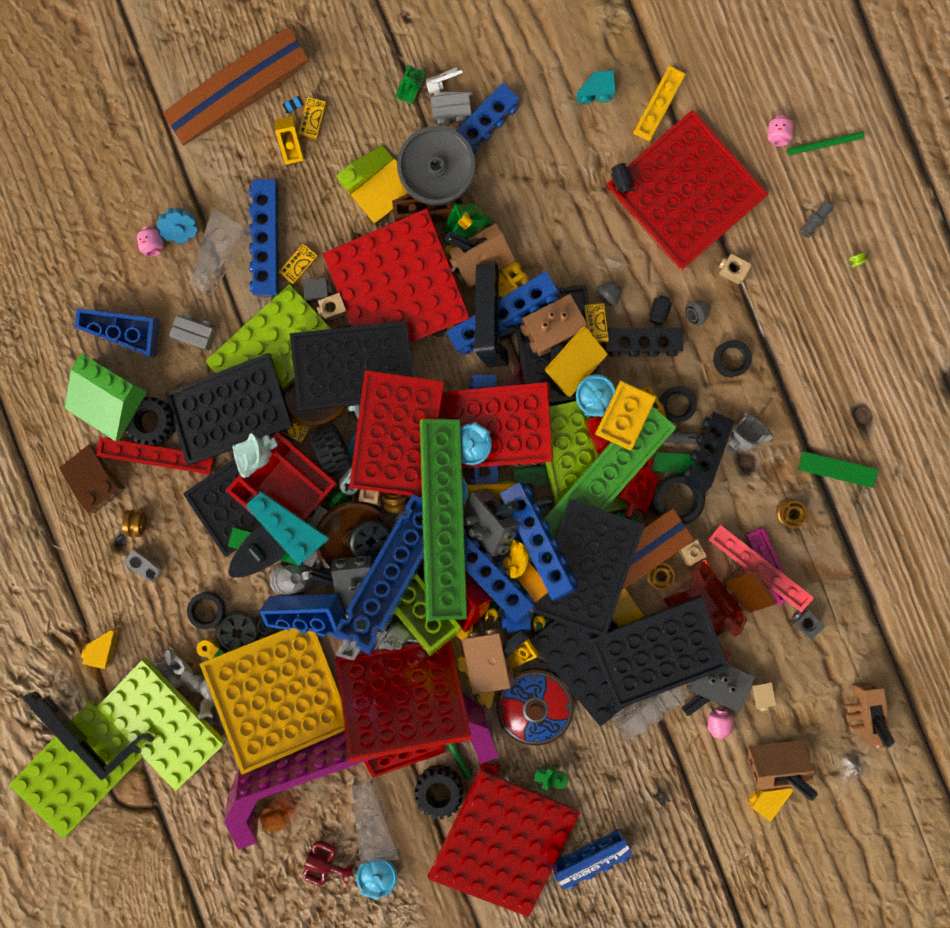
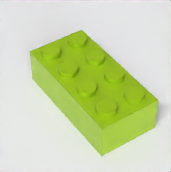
M416 574L395 614L431 656L461 632V627L455 620L426 621L425 583Z

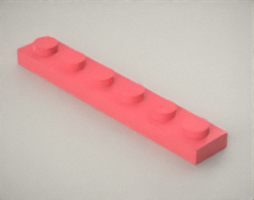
M719 525L708 538L709 541L741 566L754 570L764 584L801 613L814 598L722 525Z

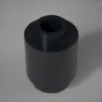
M625 163L614 166L611 169V176L617 192H622V194L631 192L635 182L630 168Z
M659 295V298H654L648 314L650 322L663 325L664 321H667L672 307L670 298Z

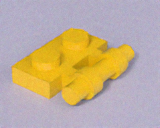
M513 262L499 270L500 298L516 290L517 286L529 282V277L526 273L522 272L518 262ZM515 274L516 277L511 278L510 275Z

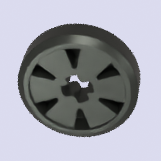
M367 519L361 521L350 532L349 547L355 557L371 556L372 562H374L388 539L390 531L379 520ZM370 537H372L374 541H371V544H368V542L366 541H368Z
M242 611L226 615L217 627L218 643L225 651L229 652L259 640L258 622L252 615ZM235 628L237 630L242 629V637L234 635Z

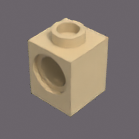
M730 254L720 262L719 268L721 270L719 275L739 285L744 280L751 264ZM734 264L737 267V272L730 271L729 265Z
M340 293L318 301L319 307H317L319 316L321 318L324 317L326 321L346 315L347 311ZM329 304L336 305L334 312H327Z
M360 489L359 502L383 508L382 492Z
M694 539V541L678 551L688 566L707 557L697 539Z
M767 679L753 682L749 690L752 706L759 709V711L770 710L771 706H776L772 682Z

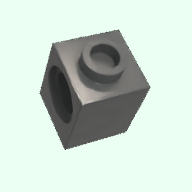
M326 278L303 280L304 298L307 302L319 301L333 294L332 284Z
M804 609L802 613L797 610L790 621L806 638L811 640L825 627L808 609ZM805 618L810 620V624L807 627L803 626Z

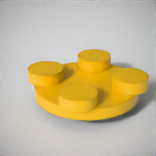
M512 540L510 545L511 551L509 556L504 558L502 565L504 569H508L511 578H517L526 569L529 552L524 543Z

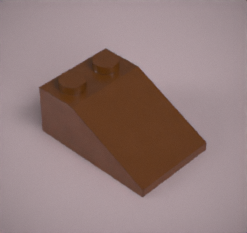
M90 444L59 469L74 496L86 512L96 513L124 491L125 488L101 457L96 456L97 452Z
M739 567L722 580L725 584L723 588L730 596L733 594L737 599L735 603L741 611L745 610L751 613L778 603L754 570Z

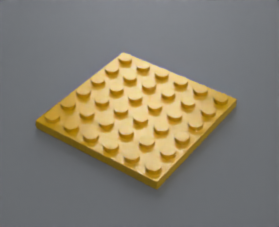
M294 628L282 630L200 663L241 775L345 731L341 697L316 632L308 631L307 633H301Z

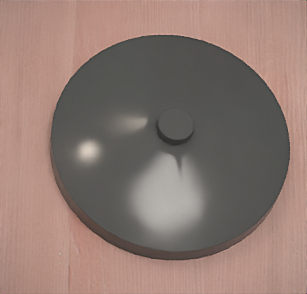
M430 126L416 131L404 142L398 155L397 170L402 186L411 197L428 205H445L460 198L470 187L475 174V159L469 143L458 132L447 127Z

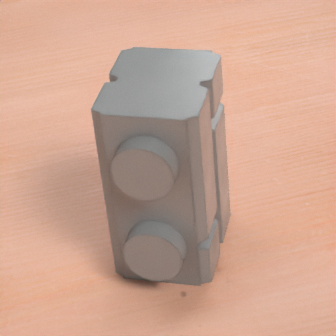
M468 92L430 96L434 124L438 123V126H446L449 122L453 121L463 124L471 116Z
M183 314V317L176 315L169 337L209 351L216 334V329L212 327L213 324L201 320V323L194 321L195 317Z

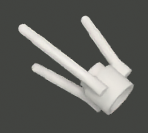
M455 67L427 78L426 84L429 94L434 93V96L462 93L440 91V89H443V80L462 74L463 70L457 71L458 68Z

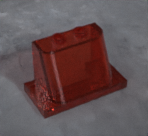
M705 559L696 562L689 572L692 578L666 595L663 600L670 607L701 595L716 635L718 636L727 630H730L734 637L740 635L747 622V618L723 588L722 583Z

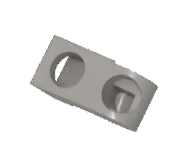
M138 548L133 549L123 562V565L150 582H155L163 571L160 565L153 562Z

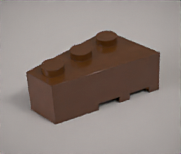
M409 194L392 201L395 222L425 209H429L434 223L446 222L452 211L451 203L428 205L417 201Z

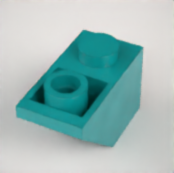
M614 71L594 72L577 92L576 103L590 104L592 101L607 103L613 100L615 96Z

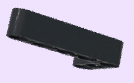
M496 262L476 265L475 351L477 356L488 367L508 366L509 363L508 351L499 341V268Z

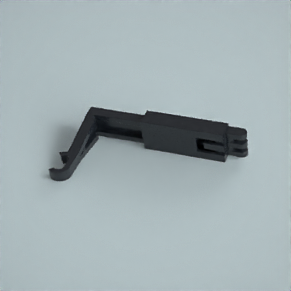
M37 691L24 696V701L31 707L30 709L68 751H74L101 781L110 775L133 752L141 753L138 742L142 738H146L148 742L154 741L151 734L142 733L107 765L85 741L87 737L50 696L43 698Z

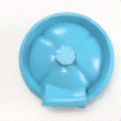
M597 374L590 375L584 378L577 387V404L584 412V415L603 417L616 388L609 378Z
M476 422L460 427L462 463L467 465L479 464L490 453V431Z
M371 857L359 866L356 880L361 890V895L378 900L392 892L397 883V872L389 860L382 857Z

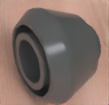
M614 281L612 283L607 282L597 288V294L608 305L617 306L622 295L620 292L622 289Z
M702 300L690 301L685 308L686 317L692 324L700 326L709 317L710 307Z

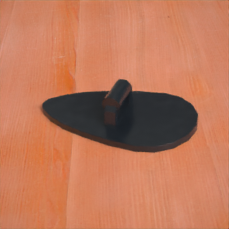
M261 525L238 548L230 562L228 574L233 578L250 576L273 565L287 552L267 529Z

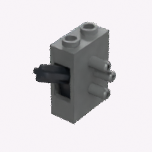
M488 488L472 492L463 515V523L469 529V535L471 537L475 536L492 557L504 555L509 551L519 526L511 514L518 511L519 504L512 500L502 505Z
M371 556L332 560V574L312 568L308 578L334 586L335 593L338 594L343 610L347 614L346 610L373 565Z
M728 664V669L688 683L686 688L698 695L683 705L682 710L687 716H690L712 700L740 713L755 677Z

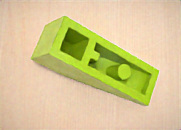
M382 145L348 165L336 177L351 196L354 191L394 159Z

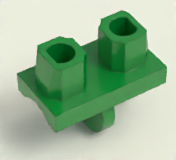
M408 65L395 98L413 105L426 72Z
M555 764L552 767L543 765L536 770L534 780L543 783L542 788L545 790H549L553 786L557 789H562L568 784V776L566 773L559 771L561 767Z

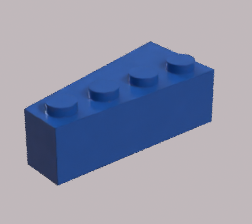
M76 308L75 328L143 353L149 357H154L157 353L160 318Z
M338 594L269 596L259 611L267 627L284 630L294 628L301 633H307L308 631L317 632L318 636L324 637L326 634L334 635L335 639H339L335 636L334 631L341 619L347 620Z

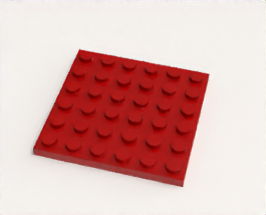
M693 109L628 165L635 182L631 192L626 194L617 192L613 179L606 184V187L680 271L768 196L765 190Z
M429 209L422 210L322 253L336 290L341 295L351 327L407 321L409 343H412L470 319L468 309Z
M450 641L431 656L418 643L402 646L400 650L384 649L373 651L372 655L361 653L356 656L354 661L342 657L335 658L350 763L472 740Z
M480 769L427 877L433 882L529 917L551 874L552 865L556 863L580 812L578 809Z

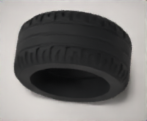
M684 474L667 476L656 486L652 501L658 516L667 511L663 503L666 489L675 483L684 484L686 479ZM690 486L688 487L693 493L694 503L687 514L679 516L684 525L696 520L705 506V493Z

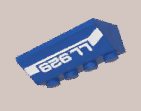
M618 829L558 859L552 865L554 876L563 890L566 888L572 889L578 885V882L584 879L590 880L595 877L596 873L600 871L606 872L618 862L624 863L628 861L633 853L621 829Z

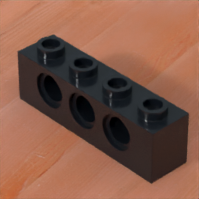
M607 328L609 340L604 343V350L609 354V357H619L621 353H628L629 357H638L640 353H647L649 357L659 356V353H666V356L674 357L683 351V328ZM621 338L629 341L628 347L625 348L620 345L619 341ZM640 338H645L648 341L647 347L639 345ZM659 338H664L667 341L666 347H661L658 344Z
M713 412L709 417H705L701 426L704 428L703 432H700L696 439L698 446L692 451L690 460H692L691 465H688L684 472L686 477L685 485L704 493L712 487L735 422L734 420L716 412ZM699 465H701L705 469V471L701 470L699 468Z

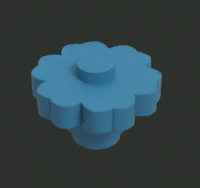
M170 208L166 210V214L159 215L157 228L160 229V236L166 241L173 240L179 244L186 243L189 238L195 237L197 223H195V216L188 210Z

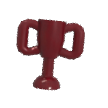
M320 840L313 844L302 875L306 882L322 886L326 883L327 874L333 872L341 875L343 882L348 884L354 865L342 868L333 864L332 860L337 853L336 847ZM318 848L328 851L330 854L326 856L318 852ZM310 871L321 873V878L308 873Z

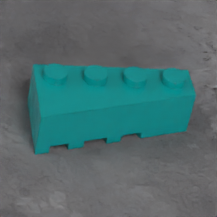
M260 492L245 505L298 565L305 562L331 539V537L318 530L315 526L302 519L265 492Z

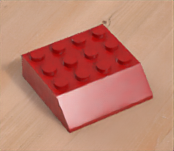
M276 432L272 438H275L278 445L270 449L271 456L269 462L265 466L256 469L249 477L243 478L240 474L225 491L250 513L251 511L245 505L260 492H265L306 521L339 483L294 443L279 432Z

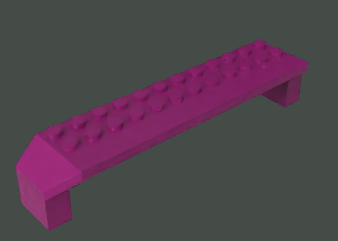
M462 693L472 740L468 741L472 742L480 764L498 758L494 736L483 707ZM343 731L241 775L238 767L227 797L224 820L237 849L239 850L257 843L259 818L253 807L258 799L371 759L350 763L346 734Z

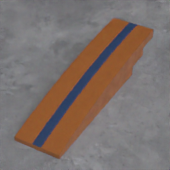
M287 27L209 78L164 111L163 115L184 146L279 88L278 84L293 76V72L309 63V59L289 27Z
M673 508L645 524L622 589L694 541V538Z

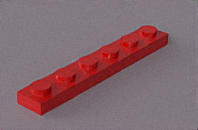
M99 437L96 455L208 475L212 474L214 457L189 466L186 464L183 451L120 440L116 442L113 439Z

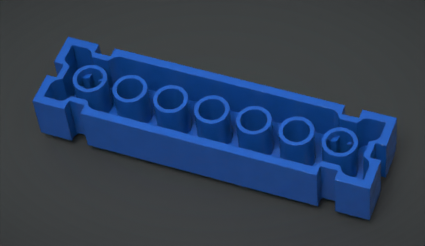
M414 494L405 507L407 515L401 514L346 610L349 616L348 619H341L334 631L337 638L348 644L354 640L356 647L369 655H372L379 642L376 635L378 632L383 634L424 561L423 525L419 526L417 523L418 521L420 523V520L423 521L422 499ZM366 623L367 628L360 630L358 625Z

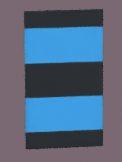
M297 96L282 105L286 113H289L304 104L300 97Z

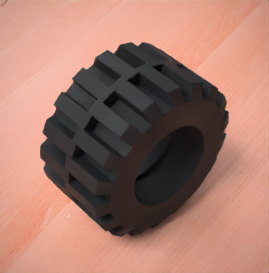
M144 397L125 430L129 433L127 434L128 437L134 439L133 441L136 443L150 446L163 444V441H168L170 439L169 435H173L175 432L173 431L175 424L169 404L154 397ZM154 410L158 415L159 423L154 431L147 433L141 424L142 417L146 412Z
M333 423L310 432L311 443L317 458L329 476L352 467V459L341 433Z
M438 765L437 768L431 766L429 770L426 769L422 775L420 774L416 782L414 791L415 803L418 804L420 811H424L425 816L432 815V819H436V816L440 817V819H444L446 815L450 817L452 812L456 813L458 807L462 804V780L460 776H457V772L455 770L452 772L448 766L446 768H442L443 765ZM434 783H443L449 787L451 794L446 800L436 801L429 796L428 788Z

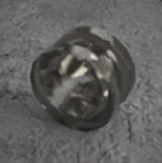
M660 788L657 789L656 794H652L664 808L667 802H671L669 797Z

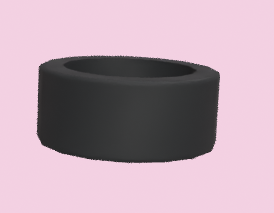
M737 340L724 342L716 349L713 356L715 369L721 375L731 378L746 372L752 361L750 349L746 344ZM728 348H736L743 354V363L736 370H729L722 364L721 356Z
M682 386L669 388L662 394L659 400L664 407L666 418L673 423L687 421L693 416L697 407L696 397L693 392ZM676 393L684 395L689 402L687 412L680 416L671 414L666 405L668 398Z
M204 592L194 596L187 606V617L191 624L204 630L217 626L226 613L223 599L212 592ZM204 599L212 600L218 610L217 616L209 622L198 619L195 612L198 602Z

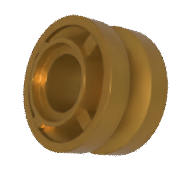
M382 492L383 505L386 511L392 513L405 511V507L410 500L408 495Z
M787 499L778 505L776 516L780 523L791 528H797L806 522L808 511L803 503ZM792 509H794L795 514L792 518H790L789 512Z
M126 510L122 521L124 536L131 537L134 533L135 537H143L147 524L145 511L138 510L135 514L134 510Z
M661 563L646 573V580L653 588L666 590L673 585L675 573L671 566ZM659 571L665 573V578L662 581H657L656 574Z

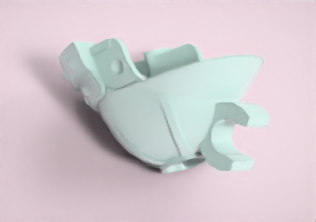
M250 433L247 441L233 445L236 465L243 478L249 477L256 469L265 466L269 462L271 456L270 449L278 445L275 438L270 440L269 435H265L260 439Z

